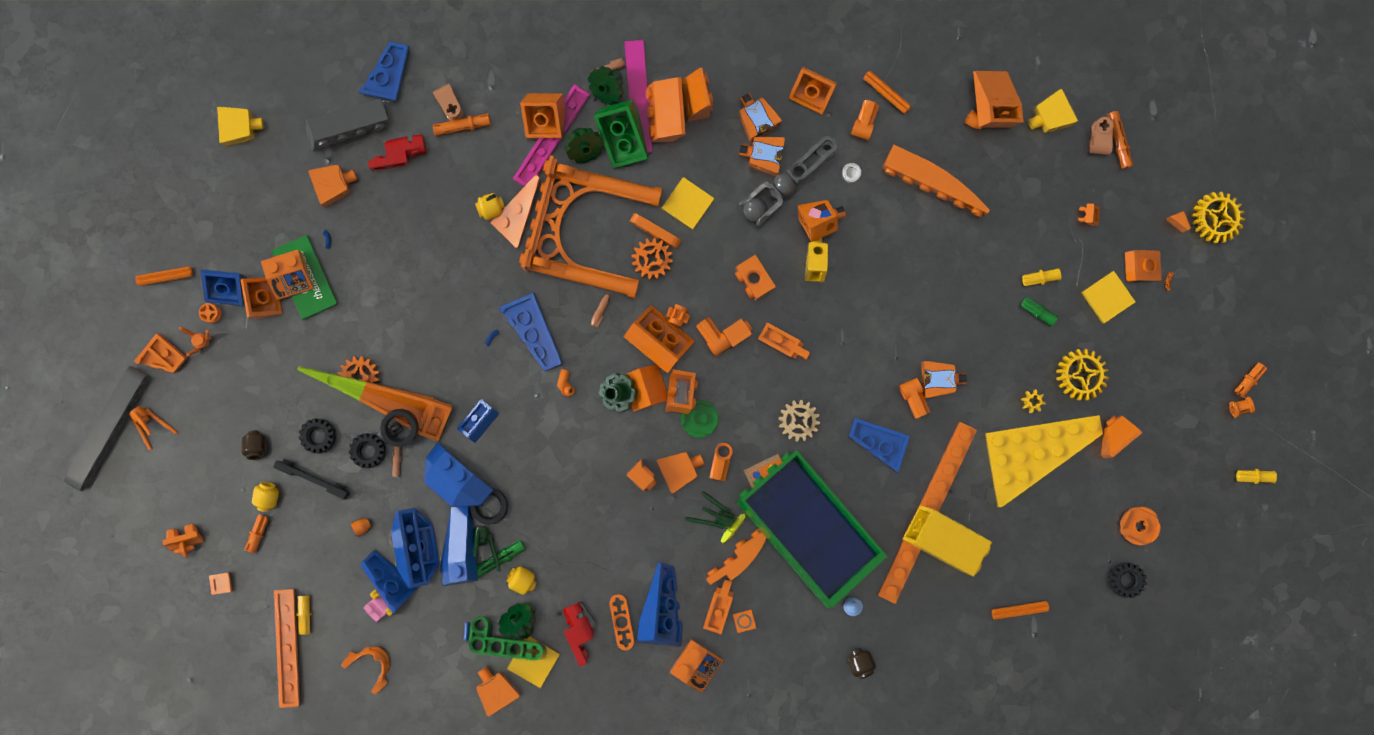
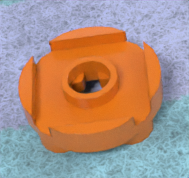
M1146 507L1130 508L1125 512L1120 522V533L1128 542L1134 545H1146L1155 541L1161 529L1156 513ZM1140 521H1143V526H1145V529H1140L1138 531L1136 523H1140Z

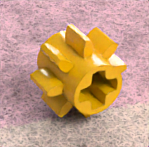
M1036 389L1033 390L1032 394L1026 391V398L1020 399L1025 404L1022 408H1029V413H1033L1034 409L1040 412V406L1046 404L1042 401L1044 394L1038 395ZM1034 397L1037 404L1032 406V402H1029V399Z

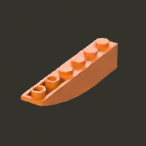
M893 144L882 167L886 174L893 177L897 175L903 178L902 181L912 185L914 183L919 185L922 191L934 192L938 198L945 201L949 199L954 202L955 206L962 209L966 207L972 210L971 213L976 216L982 217V215L986 216L989 213V208L962 182L947 171Z

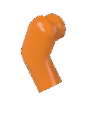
M561 369L557 387L564 396H573L575 389L568 382L570 371Z

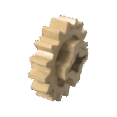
M794 400L791 407L788 404L785 405L786 411H780L783 417H778V420L782 421L779 428L784 427L785 430L782 434L788 433L789 440L794 436L795 442H798L799 437L806 441V435L812 438L811 432L818 431L815 425L820 424L819 421H816L819 414L813 413L816 408L810 409L809 402L803 405V400H800L799 404H796ZM795 408H802L806 411L804 413H798L795 410ZM789 414L791 417V423L787 426L786 418ZM795 416L798 418L803 417V426L794 423L796 421ZM811 416L812 423L811 427L809 428V426L807 425V420ZM801 429L804 433L797 434L792 432V430Z

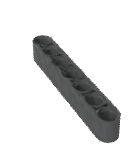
M132 366L127 368L64 477L65 483L79 491H83L88 486L149 378L147 374Z

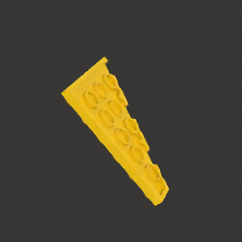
M1100 415L985 433L997 507H1003L1100 437L1103 434Z

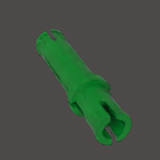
M521 540L507 548L503 547L497 553L499 565L506 561H512L514 556L526 550ZM493 556L477 565L478 578L496 568Z

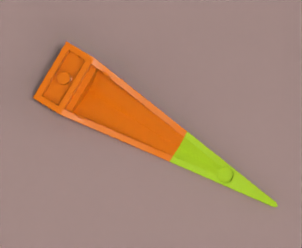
M301 366L297 368L300 372L361 401L384 415H387L394 409L409 410L418 420L419 430L417 434L439 441L452 409V405L435 400L434 397ZM401 416L393 418V420L411 430V424L406 418Z

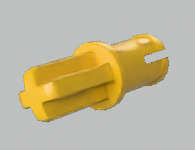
M1059 268L1048 271L1039 270L1037 273L1023 275L1022 282L1024 286L1040 283L1044 285L1045 282L1061 280V271Z
M1259 469L1254 471L1238 470L1236 479L1238 482H1254L1255 484L1259 482L1276 483L1277 473L1276 471H1259Z
M297 596L298 614L296 616H298V633L300 635L310 634V615H312L309 604L310 596Z

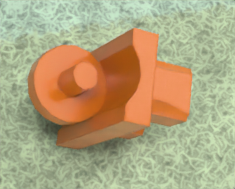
M194 524L184 527V535H179V530L177 529L167 530L163 546H167L169 551L174 550L175 555L181 553L183 558L189 557V551L195 549L194 545L204 543L203 537L199 534L197 526Z

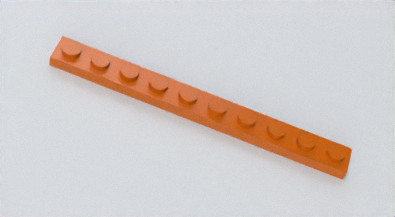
M962 422L958 423L920 503L921 506L939 512L977 432L976 429ZM904 540L902 541L877 594L878 596L896 604L921 551L919 548Z

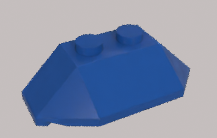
M437 443L426 456L424 483L450 506H480L494 491L440 443Z
M416 508L396 511L391 534L397 570L408 588L428 585L439 564L433 525Z

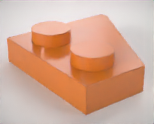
M156 333L134 362L176 373L187 360V357L160 333Z

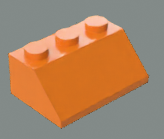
M681 77L655 81L647 86L646 98L649 101L647 116L650 118L648 133L651 137V142H674L685 135Z
M651 305L631 325L624 338L666 373H669L693 345L695 340L678 326L669 323V319Z

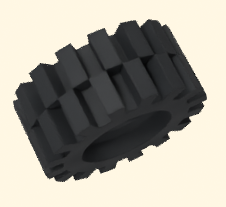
M315 418L306 421V424L301 426L302 430H299L301 446H304V449L311 453L320 454L330 450L331 446L335 443L334 439H336L334 433L336 431L333 429V425L323 419ZM317 428L321 429L325 435L324 440L318 444L312 442L310 438L311 432Z
M363 433L352 440L353 442L349 446L351 447L349 454H351L350 458L354 461V464L362 468H373L384 460L386 447L377 435ZM366 443L372 444L375 449L374 455L371 458H364L360 453L361 447Z
M1120 563L1112 569L1113 572H1110L1111 578L1109 582H1111V585L1109 586L1118 596L1135 598V596L1141 595V591L1144 592V585L1147 586V582H1145L1147 577L1143 574L1144 570L1140 569L1138 565ZM1125 573H1131L1134 576L1135 582L1130 588H1125L1121 584V577Z

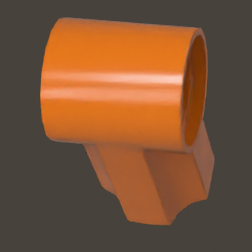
M864 100L851 135L869 141L880 105L870 100Z
M710 317L696 325V328L706 340L707 346L715 357L731 347L728 339L722 332L720 333Z
M918 378L899 385L901 394L905 401L908 402L915 419L930 413Z
M722 442L716 446L709 478L726 481L733 451L728 443ZM721 446L729 448V454L725 457L720 456L718 453Z

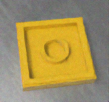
M683 177L662 206V209L693 230L714 201V198Z
M1114 271L1081 292L1103 324L1135 303V300Z
M531 636L523 640L541 643ZM544 645L547 653L543 659L525 660L513 658L507 669L541 688L560 653ZM521 647L518 648L516 655L521 652ZM537 648L528 649L527 653L539 654L540 650H537Z

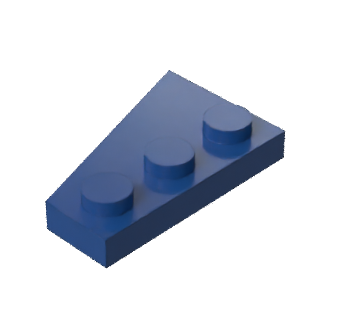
M389 42L380 56L376 67L367 77L368 79L364 86L359 90V94L397 102L409 46Z
M854 418L849 437L898 473L910 436Z
M375 550L360 564L392 614L418 588H408L398 570Z

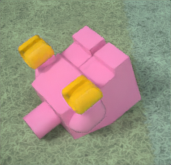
M377 590L371 592L372 600L363 609L378 623L386 614L391 616L392 612Z

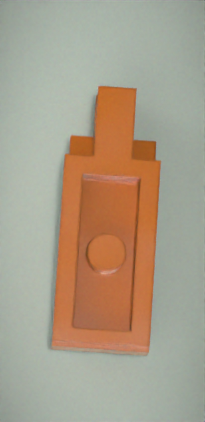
M768 322L758 337L759 341L790 358L796 359L799 356L807 360L810 355L809 351L802 348L804 344L800 342L801 340Z
M724 579L722 588L717 587L716 591H714L703 629L722 634L733 600L734 592L729 591L732 581Z

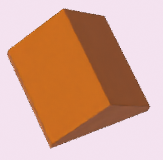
M802 67L788 99L823 114L837 83Z
M266 277L241 279L248 318L257 320L283 314L281 302L276 300Z
M657 364L627 373L635 382L633 387L638 390L637 400L631 402L633 412L667 401V390Z

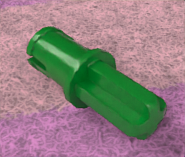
M1028 297L1021 303V307L1034 314L1035 318H1040L1050 326H1053L1058 319V316L1044 308V305L1041 306Z

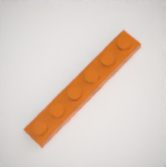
M295 589L274 590L279 708L299 707L300 687Z

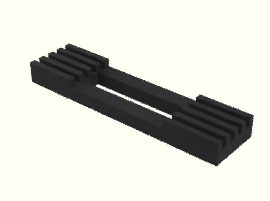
M283 459V462L276 460L273 468L288 475H298L326 488V492L341 499H347L350 492L345 490L346 486L339 483L333 485L293 467L294 463Z

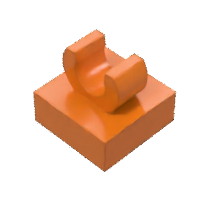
M1087 204V208H1079V211L1086 212L1084 218H1078L1080 222L1087 223L1090 226H1099V206Z

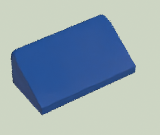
M480 399L457 429L468 439L476 443L499 413Z

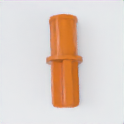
M1257 363L1251 372L1244 376L1245 379L1234 390L1235 393L1241 394L1240 397L1244 398L1253 386H1257V381L1267 371V367Z
M261 514L257 516L252 531H249L250 536L244 550L256 554L261 538H264L263 532L268 522L267 516Z

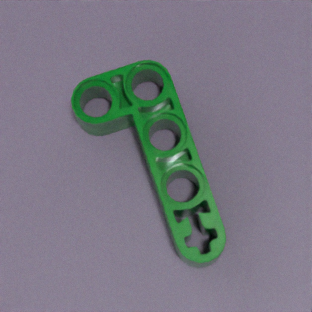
M480 616L472 620L469 636V649L472 653L525 660H541L546 656L547 650L542 643L491 637L492 621L488 617ZM481 620L486 624L485 629L482 631L478 628V623ZM479 639L483 642L481 650L476 648V642ZM497 642L502 644V650L499 653L494 649ZM516 644H519L521 647V652L518 655L513 651ZM537 648V650H540L539 654L527 653L528 649Z

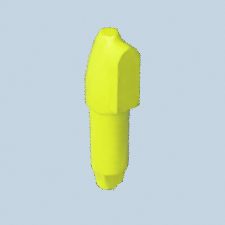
M746 514L738 516L730 528H727L721 538L723 544L733 537L734 533L744 522Z

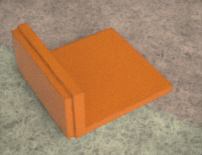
M1133 250L1125 252L1126 282L1162 281L1160 251Z

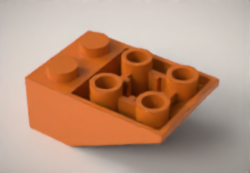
M702 67L682 79L683 104L687 122L709 118L710 112L713 111L711 91L708 92L707 72L703 73Z
M973 71L979 127L1012 128L1023 123L1022 103L1008 72Z

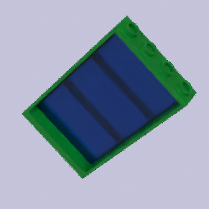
M797 450L793 453L788 451L781 457L782 462L778 466L775 463L767 470L769 474L764 478L760 476L753 482L755 486L752 489L746 488L738 495L740 499L736 503L827 609L832 608L888 556Z

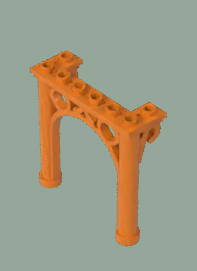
M550 155L549 160H545L543 167L547 178L546 182L541 184V201L537 200L535 211L538 212L536 219L533 218L531 222L532 236L527 238L525 253L522 252L519 264H521V268L527 273L535 271L627 294V297L635 298L639 285L638 279L576 264L566 255L560 240L561 221L570 204L586 193L602 192L658 207L663 188L656 186L652 188L559 164L558 160ZM570 183L585 186V188L574 193ZM560 186L568 187L570 197L564 201L556 199L557 189ZM552 197L553 202L562 207L560 209L557 207L556 211L547 214ZM545 222L551 225V232H555V236L552 234L542 236ZM546 239H552L556 243L557 248L551 254L542 252L543 242ZM560 253L568 264L550 259Z

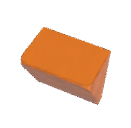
M1184 211L1166 218L1169 223L1182 233L1191 229Z

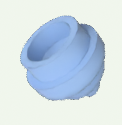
M849 597L845 600L843 608L849 616H857L862 612L863 604L859 598Z

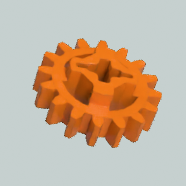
M647 238L646 244L639 242L640 248L634 247L636 254L631 255V257L636 259V261L632 262V266H638L635 272L641 271L642 278L648 275V280H651L652 276L658 279V274L660 273L665 276V269L670 271L668 264L673 263V260L668 259V257L672 256V252H667L669 246L663 247L662 240L656 243V238H653L652 242H649ZM648 247H654L653 250H644ZM661 251L664 253L665 262L660 259L659 254ZM656 253V255H655L656 262H655V261H652V262L649 264V258H648V256H649V257H652V256ZM639 257H641L645 261L643 267L639 262ZM654 267L660 268L659 270H656V271H650L651 268H654Z
M353 356L352 362L346 359L347 365H341L340 367L343 371L337 373L340 376L356 379L355 375L360 373L363 376L362 379H359L361 381L374 384L375 382H380V379L376 378V375H379L380 372L374 370L377 365H370L371 359H367L365 362L363 356L359 360ZM356 365L355 369L349 372V369L352 366ZM366 367L370 370L371 375L366 373Z

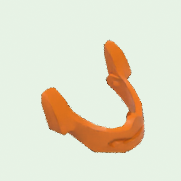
M377 646L366 647L358 654L350 652L341 664L343 668H347L351 663L356 662L361 656L367 654L373 655L375 661H380L382 665L381 674L371 690L374 695L378 694L387 684L385 676L390 669L389 656L383 649Z

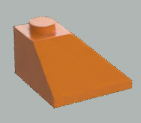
M1124 416L1111 417L1106 421L1107 426L1103 428L1101 456L1103 458H1113L1142 434L1141 430Z

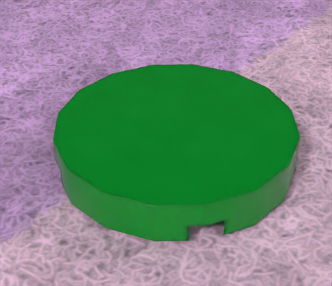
M696 400L695 409H692L689 414L681 413L683 429L690 436L696 438H704L711 435L719 422L716 408L705 400Z

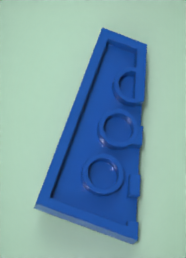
M535 293L499 307L544 371L563 364Z

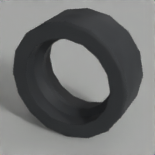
M394 409L383 418L380 430L383 439L388 444L401 447L413 441L417 436L419 425L417 418L409 410ZM395 417H404L411 424L410 434L403 439L394 438L388 430L389 422Z
M492 488L494 491L491 494L499 499L501 505L500 511L496 516L484 517L479 512L478 506H470L472 515L480 523L494 524L501 521L507 514V498L498 489Z

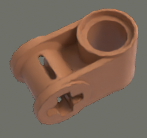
M449 83L432 92L450 121L462 119L463 110ZM452 109H455V111H456L455 114H452V112H451Z
M1102 117L1092 124L1089 150L1093 154L1110 155L1113 148V122L1108 117Z

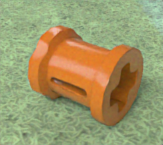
M1246 397L1242 401H1231L1229 403V408L1234 418H1238L1239 415L1248 412L1250 414L1255 412V406L1250 397Z

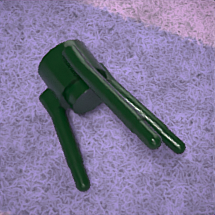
M703 491L702 495L721 509L717 513L708 508H702L703 511L715 516V521L717 522L686 517L685 520L721 529L724 527L729 529L735 514H732L731 509L726 508Z
M486 527L474 528L473 556H477L478 546H485L489 541L496 569L498 572L501 571L493 542V534H489V529Z

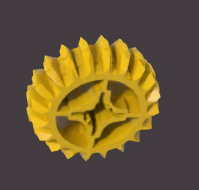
M1212 192L1210 196L1205 195L1203 200H1198L1199 206L1194 207V210L1198 213L1192 214V217L1197 218V220L1193 221L1192 224H1198L1195 231H1202L1200 234L1201 238L1207 235L1206 241L1208 242L1213 239L1214 243H1218L1219 240L1221 243H1225L1227 239L1229 241L1232 240L1233 235L1237 236L1239 234L1238 229L1243 228L1240 222L1245 221V218L1240 217V215L1244 214L1245 211H1239L1238 208L1242 204H1235L1237 198L1230 200V194L1224 196L1223 192L1218 194ZM1212 203L1221 204L1216 210L1207 209ZM1227 209L1229 210L1231 217L1227 214ZM1205 218H1207V219L1209 220V222H1210V225H1209V226H1208V224H1207ZM1220 225L1230 226L1226 232L1216 231Z
M1077 349L1075 354L1072 351L1069 352V357L1064 356L1062 358L1064 362H1059L1058 364L1063 369L1056 370V373L1061 374L1056 380L1063 381L1059 387H1066L1063 392L1064 394L1071 391L1070 398H1074L1077 394V400L1079 401L1083 397L1085 400H1089L1090 396L1092 398L1097 397L1096 392L1099 394L1103 392L1100 387L1107 386L1103 380L1109 379L1108 376H1104V373L1109 372V370L1102 367L1106 365V362H1099L1102 358L1100 355L1094 358V351L1088 355V349H1084L1083 352ZM1077 360L1075 372L1068 374L1071 364ZM1083 360L1090 362L1095 369H1088ZM1081 371L1082 373H1091L1086 375V377L1074 376L1081 373ZM1096 375L1094 385L1088 389L1090 378ZM1070 380H1076L1079 386L1082 387V390L1074 387Z

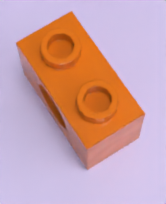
M756 254L736 266L737 272H735V275L740 283L742 281L747 287L745 291L750 299L754 298L756 301L776 288ZM756 274L759 277V282L751 283L749 276Z

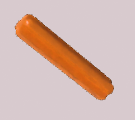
M868 71L865 74L864 80L901 112L906 113L911 108V104L872 71Z
M187 266L137 275L135 280L138 286L192 277L193 270L192 267Z
M1047 601L992 609V617L997 620L1048 612L1049 604Z

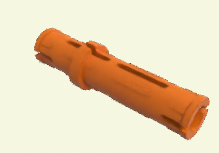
M1111 112L1107 116L1113 122L1115 152L1118 153L1121 169H1126L1134 166L1130 155L1131 147L1126 140L1120 112Z
M489 113L478 116L468 115L467 118L433 124L432 126L434 135L439 136L468 129L472 131L478 127L491 125Z

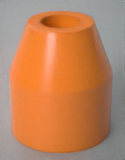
M972 110L964 123L980 130L982 127L978 125L977 112Z
M367 518L351 523L357 537L367 533L372 527Z

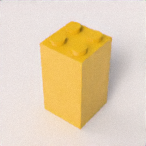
M921 505L902 539L958 571L973 577L981 569V562L984 556L988 555L992 543L936 510Z

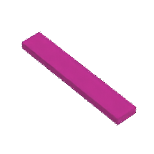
M625 41L629 100L634 99L641 118L647 152L652 153V142L648 133L650 118L647 116L649 104L646 98L647 79L644 41Z
M575 84L564 99L566 114L563 137L591 96L590 93ZM563 137L539 138L513 177V180L525 187L535 175L539 176L544 167L545 160H549L550 155L552 156Z

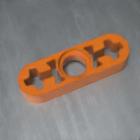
M636 213L633 214L629 221L634 226L658 240H662L663 243L674 249H677L681 243L678 237Z
M616 594L612 596L609 603L616 642L621 650H629L634 645V635L628 603L624 595ZM616 598L624 601V604L621 605V610H626V613H619L615 616L614 611L618 612L617 605H613ZM621 616L625 617L628 621L627 626L623 628L619 627L616 623L617 618ZM629 629L630 633L626 632V637L631 639V642L625 647L624 644L620 643L623 640V634H618V631Z

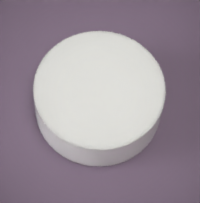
M855 163L845 165L842 170L843 179L849 183L858 181L861 176V169Z

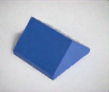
M201 270L205 302L243 306L244 296L241 279H246V276L240 273Z

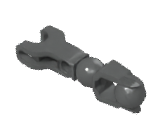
M832 136L823 137L793 164L790 171L787 170L785 173L776 175L773 183L763 182L748 197L741 200L739 206H744L743 212L745 217L750 221H756V226H761L768 217L782 207L783 197L793 194L799 182L804 181L834 157L838 145L836 139ZM830 146L832 149L826 151L823 147ZM796 168H802L804 175L797 177L793 172ZM766 189L778 201L768 211L765 201L757 198Z

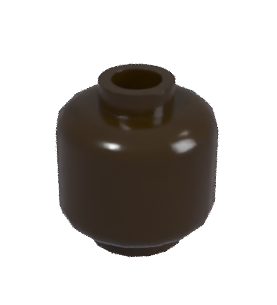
M256 430L248 431L241 438L242 455L247 457L248 460L262 459V456L267 453L266 436Z
M862 649L853 651L851 653L852 656L847 661L853 676L864 679L873 675L876 664L869 651H862Z

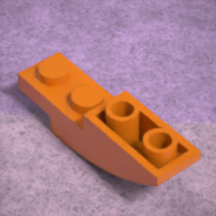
M760 529L751 534L752 538L748 541L743 539L735 544L736 549H734V552L738 557L734 559L731 556L723 562V567L718 569L716 566L707 572L709 576L706 577V580L710 585L725 575L728 576L730 581L733 580L751 564L766 540L765 535Z

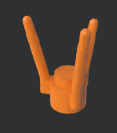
M179 328L182 332L192 337L191 343L195 347V349L186 354L187 356L201 352V349L206 348L209 345V340L212 339L208 329L205 334H195L186 328Z
M138 406L129 413L148 450H151L152 447L141 428L142 426L148 435L152 434L146 425L150 420L148 416L174 434L178 433L177 430L152 413L149 408L144 409L142 406Z

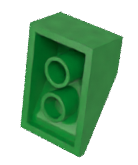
M634 99L598 109L594 114V119L613 168L649 158L641 118Z

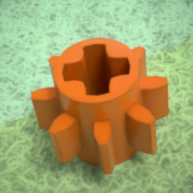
M675 304L674 308L669 307L666 314L667 317H670L668 322L682 327L683 323L687 324L690 315L687 314L688 309L678 304Z

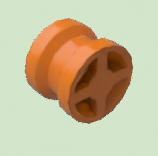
M206 303L200 307L198 314L201 320L213 324L220 320L222 313L218 306Z

